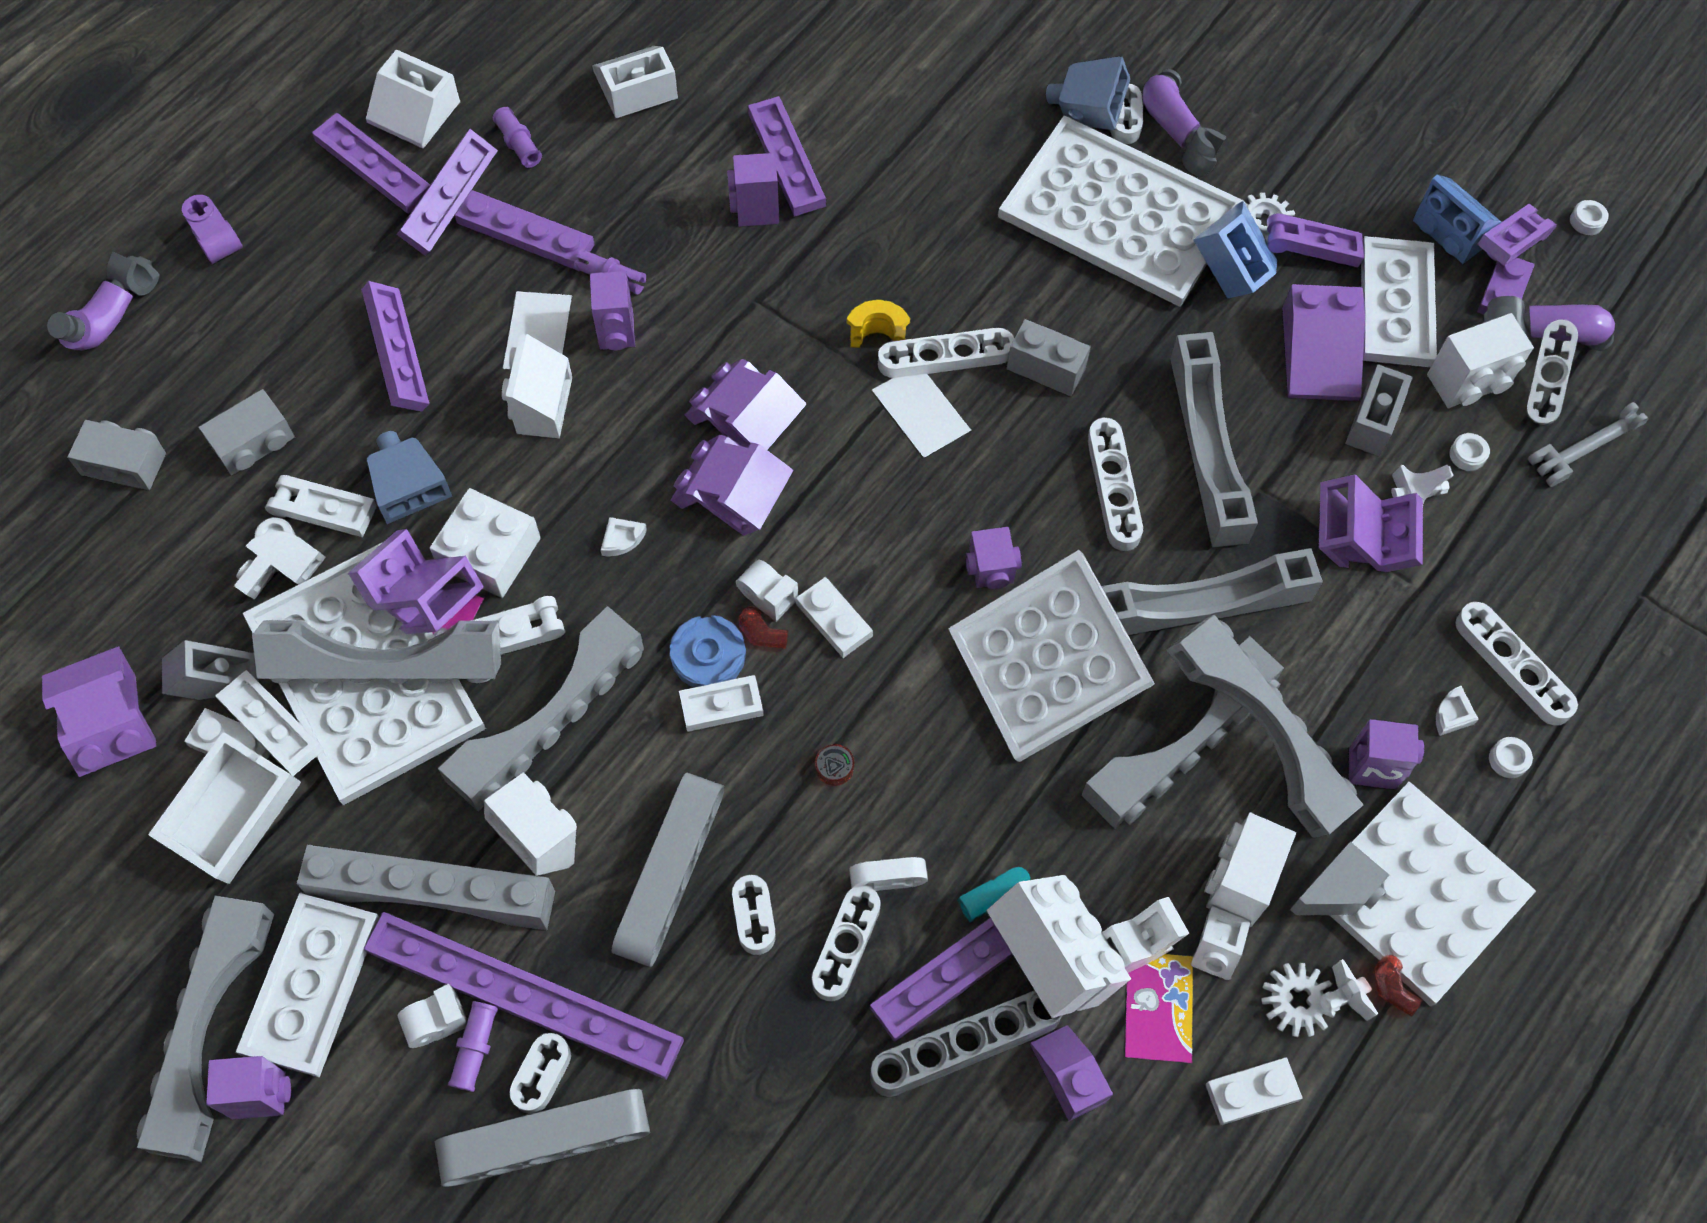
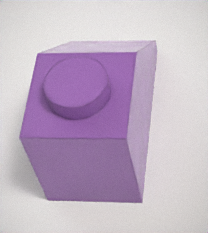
M1068 1025L1030 1043L1069 1121L1107 1103L1113 1095L1094 1056Z

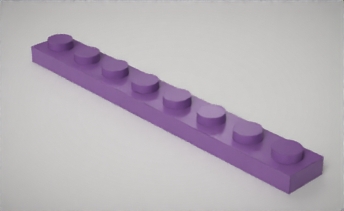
M385 912L382 913L364 948L368 954L441 985L450 984L454 990L498 1007L500 1010L667 1080L684 1042L681 1036Z

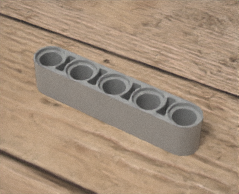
M685 773L682 777L615 935L612 945L613 954L652 967L655 963L719 809L724 793V785L690 773Z
M1034 990L880 1053L872 1062L871 1085L882 1096H897L1048 1034L1057 1027L1063 1015L1049 1020L1037 1017L1034 1013L1033 1005L1042 1001ZM999 1018H1008L1013 1021L1017 1031L1013 1035H1002L995 1028L994 1022ZM964 1033L973 1035L978 1041V1048L974 1051H963L956 1043L957 1036ZM923 1049L934 1050L938 1054L940 1062L935 1067H924L918 1061L917 1054ZM884 1065H894L901 1072V1078L895 1083H885L879 1078L878 1070Z
M633 1089L455 1133L435 1141L441 1186L461 1185L633 1141L649 1135L650 1129L642 1090Z

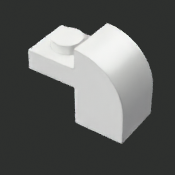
M283 531L266 532L255 537L246 545L248 549L258 556L254 561L248 560L240 568L236 575V578L239 580L234 586L247 596L255 599L277 570L299 585L309 580L326 557L296 535Z
M1166 897L1157 900L1133 919L1111 925L1102 934L1111 948L1120 955L1124 962V968L1129 973L1173 949L1172 945L1187 936L1189 932L1170 898Z

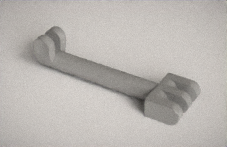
M1632 402L1621 411L1618 421L1560 453L1549 444L1530 455L1528 461L1532 465L1542 460L1546 461L1537 471L1541 476L1554 471L1555 474L1546 480L1547 484L1553 487L1568 479L1573 473L1568 464L1620 435L1642 426L1649 418L1644 413L1637 415L1636 412L1639 407L1635 402Z

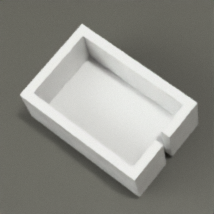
M222 732L148 835L214 878L230 884L301 782L228 734Z
M1066 875L1018 882L986 910L1051 1018L1073 1013L1075 1010L1081 1011L1099 1006L1131 980L1124 968L1122 958L1111 948L1101 932L1102 929L1099 922L1088 912L1079 897L1077 887L1067 879Z

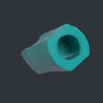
M1022 867L1012 868L996 877L994 881L990 880L960 896L957 900L967 920L972 922L987 914L986 910L1018 882L1030 880V875Z

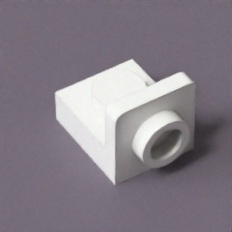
M1211 906L1191 965L1209 974L1230 980L1242 956L1251 921Z

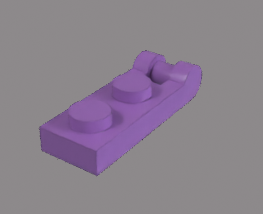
M1528 204L1485 233L1477 245L1485 250L1490 258L1499 261L1505 266L1540 240L1544 241L1553 232L1556 224L1549 218L1546 220L1536 214L1538 210L1531 204Z
M1279 213L1273 214L1267 219V231L1270 233L1268 236V249L1273 253H1282L1287 250L1354 267H1359L1364 259L1362 233Z

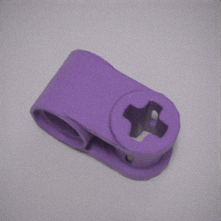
M194 195L185 200L182 205V213L211 264L243 248L233 228L227 220H224L209 197Z

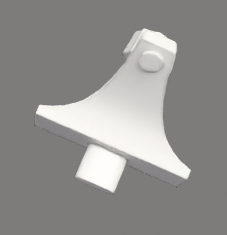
M1401 465L1392 474L1397 488H1392V496L1394 498L1417 493L1423 499L1424 504L1425 499L1428 497L1448 493L1449 482L1447 480L1453 477L1451 468L1445 465L1430 472L1413 473L1404 465Z
M1343 959L1332 967L1338 989L1334 992L1328 991L1320 997L1321 1008L1326 1013H1332L1340 1010L1341 1006L1348 1003L1352 1009L1368 1021L1378 1014L1366 995L1371 992V986L1364 977L1356 980Z

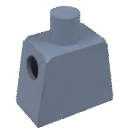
M1123 57L1072 64L1068 68L1064 83L1049 84L1047 86L1046 98L1048 104H1059L1063 115L1086 126L1115 130L1130 82V76Z
M394 431L382 433L377 437L376 443L380 451L370 454L367 462L376 502L387 524L452 497L443 473L417 438H409L401 442Z

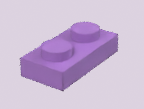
M1517 257L1505 266L1496 261L1477 312L1481 314L1487 312L1488 303L1500 296H1515L1522 299L1535 264Z

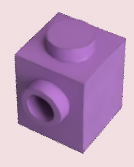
M1009 527L972 531L969 546L970 553H966L965 558L968 575L975 576L977 588L1000 589L1014 583L1016 569H1021L1022 562L1019 547H1013Z

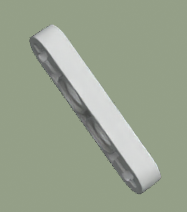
M991 328L892 341L880 348L878 368L884 376L897 378L1003 364L1008 361L1010 346L1014 337L1006 329ZM999 342L1000 346L1004 347V349L997 350V347L993 345V343ZM980 343H982V350H984V353H979ZM958 345H967L972 348L973 353L970 356L962 357L955 353L954 348ZM931 349L938 354V358L934 361H925L919 356V353L923 350ZM908 353H913L912 363H910V356H908ZM889 356H896L899 363L892 364Z
M1100 418L1094 421L1090 427L1088 447L1107 538L1115 549L1129 551L1138 546L1143 533V524L1127 450L1120 425L1113 419ZM1101 431L1105 432L1108 437H1111L1109 449L1105 451L1104 438L1099 436ZM1107 461H1114L1120 465L1121 472L1115 475L1108 474L1102 469L1101 465ZM1113 493H1121L1127 497L1128 504L1122 507L1114 506L1110 503L1108 496ZM1126 517L1125 527L1127 532H1132L1130 538H1125L1124 534L1119 532L1121 518Z
M1471 602L1462 609L1455 623L1457 630L1544 722L1551 725L1566 723L1577 711L1578 704L1574 694L1489 606L1481 602ZM1479 617L1482 620L1481 624L1477 623L1473 626L1469 622L1470 618ZM1490 630H1493L1492 635L1485 640L1483 636L1487 635ZM1502 641L1508 644L1511 648V656H1499L1493 649V642ZM1529 669L1535 672L1539 679L1538 685L1531 686L1523 682L1520 677V670ZM1546 686L1549 691L1539 697L1537 694ZM1561 702L1563 705L1561 709L1554 711L1550 707L1552 703Z

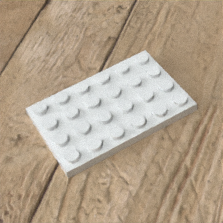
M1064 115L999 208L998 217L1181 307L1207 265L1194 239L1243 200Z
M382 543L243 613L253 633L263 620H303L320 633L339 642L361 648L382 650L406 648L427 642L435 637L432 632L405 634L399 629L403 625L402 622L386 610L375 611L366 604L348 575L349 571ZM294 679L290 682L279 683L299 723L324 749L317 755V758L342 805L355 800L486 729L459 679H451L444 683H432L428 679H412L404 683H393L389 679H372L365 683H354L349 679H333L325 683H314L310 679Z

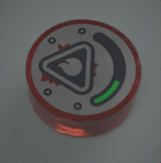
M839 744L823 747L815 759L816 774L822 782L828 785L838 786L846 783L854 772V757L851 751Z

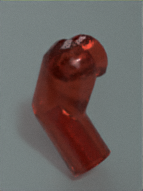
M748 606L742 610L738 617L739 627L751 644L786 649L788 630L768 628L761 617V611L757 607Z
M1385 955L1381 958L1380 962L1376 963L1374 969L1377 992L1381 998L1412 1017L1419 1008L1422 999L1403 988L1400 973L1403 969V964L1400 959L1393 955Z

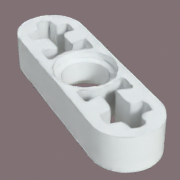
M1553 321L1546 327L1543 334L1527 404L1529 418L1539 425H1547L1554 422L1559 417L1578 340L1577 328L1570 321ZM1558 328L1566 329V335L1571 336V341L1563 342L1560 353H1568L1567 360L1557 355L1544 356L1545 350L1553 353L1555 339L1549 338L1550 333H1557ZM1548 363L1559 364L1563 368V377L1554 383L1545 381L1541 376L1543 366ZM1538 385L1548 390L1560 389L1559 395L1551 393L1549 405L1555 407V411L1548 412L1546 418L1539 417V411L1533 409L1534 404L1542 402L1544 391L1536 392Z
M868 886L852 888L847 892L813 971V989L817 996L823 1000L836 1001L847 993L879 916L880 898L877 892ZM862 897L869 899L868 906L872 908V911L864 910L859 920V926L866 927L864 931L852 923L855 916V905L852 904V901L860 902ZM844 918H846L849 922H842V921H843ZM846 932L855 935L859 943L855 951L847 954L838 951L834 944L837 936ZM830 955L841 963L838 970V981L842 984L841 986L833 985L831 990H826L824 988V980L820 977L821 975L829 976L832 971L834 960H827V957ZM842 963L851 964V965H850L849 968H847V967H846L845 965H843Z

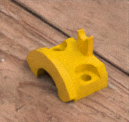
M873 300L860 304L847 317V324L851 326L850 348H860L863 339L873 333L885 334L892 341L905 340L906 326L910 324V317L903 308L890 301Z

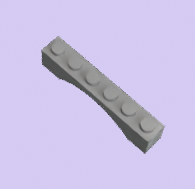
M1213 332L1177 335L1170 360L1212 547L1249 544L1258 522L1250 489L1239 473L1229 442L1222 401L1220 360Z
M1309 548L1276 554L1243 569L1194 582L1168 585L1123 582L1101 587L1128 635L1202 622L1213 615L1217 618H1224L1310 602L1315 597L1323 581L1313 551Z
M607 606L580 632L578 651L572 670L561 689L550 702L530 719L508 731L487 738L467 740L438 768L445 782L477 811L482 809L485 799L505 786L514 776L517 777L521 773H525L531 766L532 759L542 749L546 750L553 746L560 736V731L570 721H578L587 711L588 704L598 694L604 695L611 689L615 683V677L625 668L633 667L639 661L644 650L641 634Z
M1215 615L1200 622L1166 649L1190 681L1210 686L1229 695L1244 706L1259 721L1274 743L1283 764L1288 790V807L1313 838L1331 834L1363 806V803L1356 796L1357 791L1349 780L1341 777L1332 765V759L1328 752L1321 746L1316 745L1308 735L1307 727L1302 719L1292 714L1282 701L1283 697L1280 691L1273 684L1268 683L1258 671L1255 659L1239 647L1233 639L1234 635L1230 627L1225 622L1218 620Z
M263 620L252 634L257 679H271L275 683H286L294 679H310L314 683H325L333 679H349L354 683H365L372 679H389L393 683H404L412 679H428L432 683H444L451 679H467L471 683H483L490 679H495L501 666L499 621H458L446 632L427 642L406 648L385 650L361 648L339 642L320 633L303 620Z
M1249 636L1239 647L1255 659L1261 675L1268 683L1273 684L1278 689L1281 684L1277 679L1284 667ZM1215 689L1210 709L1192 731L1177 742L1155 752L1131 757H1114L1086 782L1082 796L1114 829L1124 820L1131 824L1146 809L1143 803L1152 795L1156 799L1160 798L1172 786L1174 782L1171 778L1179 770L1186 774L1200 760L1201 757L1198 753L1204 747L1208 746L1210 749L1216 747L1228 734L1224 730L1233 721L1237 725L1241 724L1251 713L1229 695Z
M307 845L297 880V885L306 895L324 900L344 903L394 902L423 905L466 913L506 925L540 930L548 929L555 896L554 887L547 877Z
M215 896L212 907L207 908L202 919V930L204 933L199 947L194 949L189 962L191 975L187 987L183 988L178 996L176 1007L178 1017L174 1029L168 1032L164 1041L165 1059L161 1071L155 1074L151 1083L150 1094L152 1101L148 1113L141 1118L138 1125L137 1139L139 1143L137 1148L150 1154L196 1162L202 1161L214 1121L210 1108L206 1105L207 1101L201 1077L202 1049L205 1034L215 1007L228 986L245 967L263 954L274 914L263 903Z

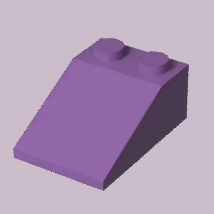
M1292 284L1282 308L1288 398L1359 401L1362 387L1365 331L1363 287Z

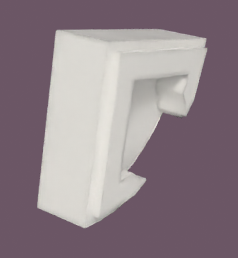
M609 517L601 546L602 556H617L635 548L645 536L647 531L646 524Z
M1462 686L1450 691L1442 700L1436 712V727L1439 736L1474 725L1479 720Z

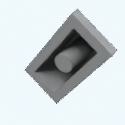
M184 640L162 658V694L197 700L215 698V695L245 670L258 681L254 653Z
M1350 841L1290 910L1295 915H1354L1363 905L1371 909L1386 893V890L1380 885L1387 879L1389 874Z

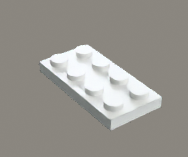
M1365 236L1363 239L1364 259L1361 262V287H1363L1365 309L1363 361L1431 367L1437 357L1434 243Z
M299 893L236 1053L244 1057L263 1056L274 1065L320 1077L367 954L364 948L380 917L376 913Z

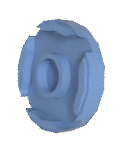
M711 615V618H701V616L691 618L679 626L671 639L670 659L673 670L684 683L694 688L736 679L744 667L746 648L743 635L732 622L721 616Z

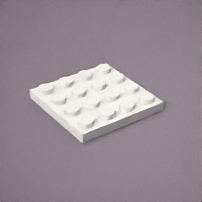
M1080 550L948 628L1014 759L1018 762L1023 761L1155 684L1084 554Z
M1408 782L1352 841L1355 846L1389 874L1387 879L1380 885L1386 890V893L1371 909L1363 905L1354 915L1330 916L1432 1007L1536 890L1412 783Z

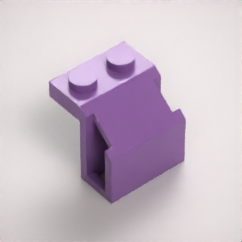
M741 359L730 365L725 362L713 373L711 377L715 381L708 389L702 387L690 399L689 402L693 406L685 416L694 425L709 420L724 436L729 437L742 447L748 448L750 443L753 442L760 444L768 450L805 407L806 403L776 372L769 370L766 375L761 374L749 361Z
M718 435L707 442L702 440L694 449L691 455L694 461L689 470L685 469L675 481L674 487L677 490L670 501L681 509L698 502L745 536L761 529L791 476L793 469L760 444L751 442L749 447L746 448L738 445L727 436Z
M1356 474L1321 482L1319 549L1339 567L1349 568V561L1370 563L1377 571L1390 572L1423 565V499L1417 493L1380 500ZM1348 487V500L1336 489Z
M407 529L394 532L348 572L366 604L375 611L386 610L402 622L403 625L399 629L405 634L437 632L484 588L466 556L425 560ZM460 570H462L468 582L446 584Z
M119 646L42 676L43 703L46 710L55 707L58 741L79 777L156 747V738L139 710L136 676Z

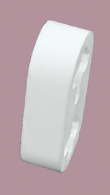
M1129 84L1125 98L1128 99L1130 106L1124 107L1123 102L1116 129L1111 130L1112 137L1123 144L1136 142L1140 137L1143 124L1142 93L1137 86ZM1124 120L1129 121V130L1125 129L1123 125Z
M917 857L863 862L855 864L849 869L851 888L868 886L875 891L915 887L928 881L925 859Z
M746 875L736 881L732 889L739 941L746 952L753 955H761L768 952L775 942V926L769 890L762 878L755 875ZM749 886L753 887L756 893L762 892V895L756 896L757 909L749 911L747 899L739 898V896L745 895L746 887ZM759 919L761 931L769 932V934L762 936V943L754 944L752 937H745L752 933L751 920Z
M548 1033L538 1037L532 1044L512 1082L510 1098L514 1105L524 1113H538L547 1106L569 1065L571 1050L565 1039L560 1035ZM554 1044H558L557 1051L561 1058L558 1061L551 1059L545 1070L542 1071L541 1068L545 1062V1058L541 1054L542 1049H551ZM540 1076L541 1078L536 1087L541 1093L539 1099L531 1098L527 1104L523 1103L525 1097L520 1092L522 1087L530 1088L536 1077Z

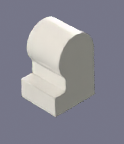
M756 560L736 580V585L743 595L775 622L796 602L798 597V583L787 575L782 577L762 560Z
M450 984L433 991L434 995L417 1001L398 1013L400 1025L410 1048L427 1045L466 1028L468 1020L459 997Z

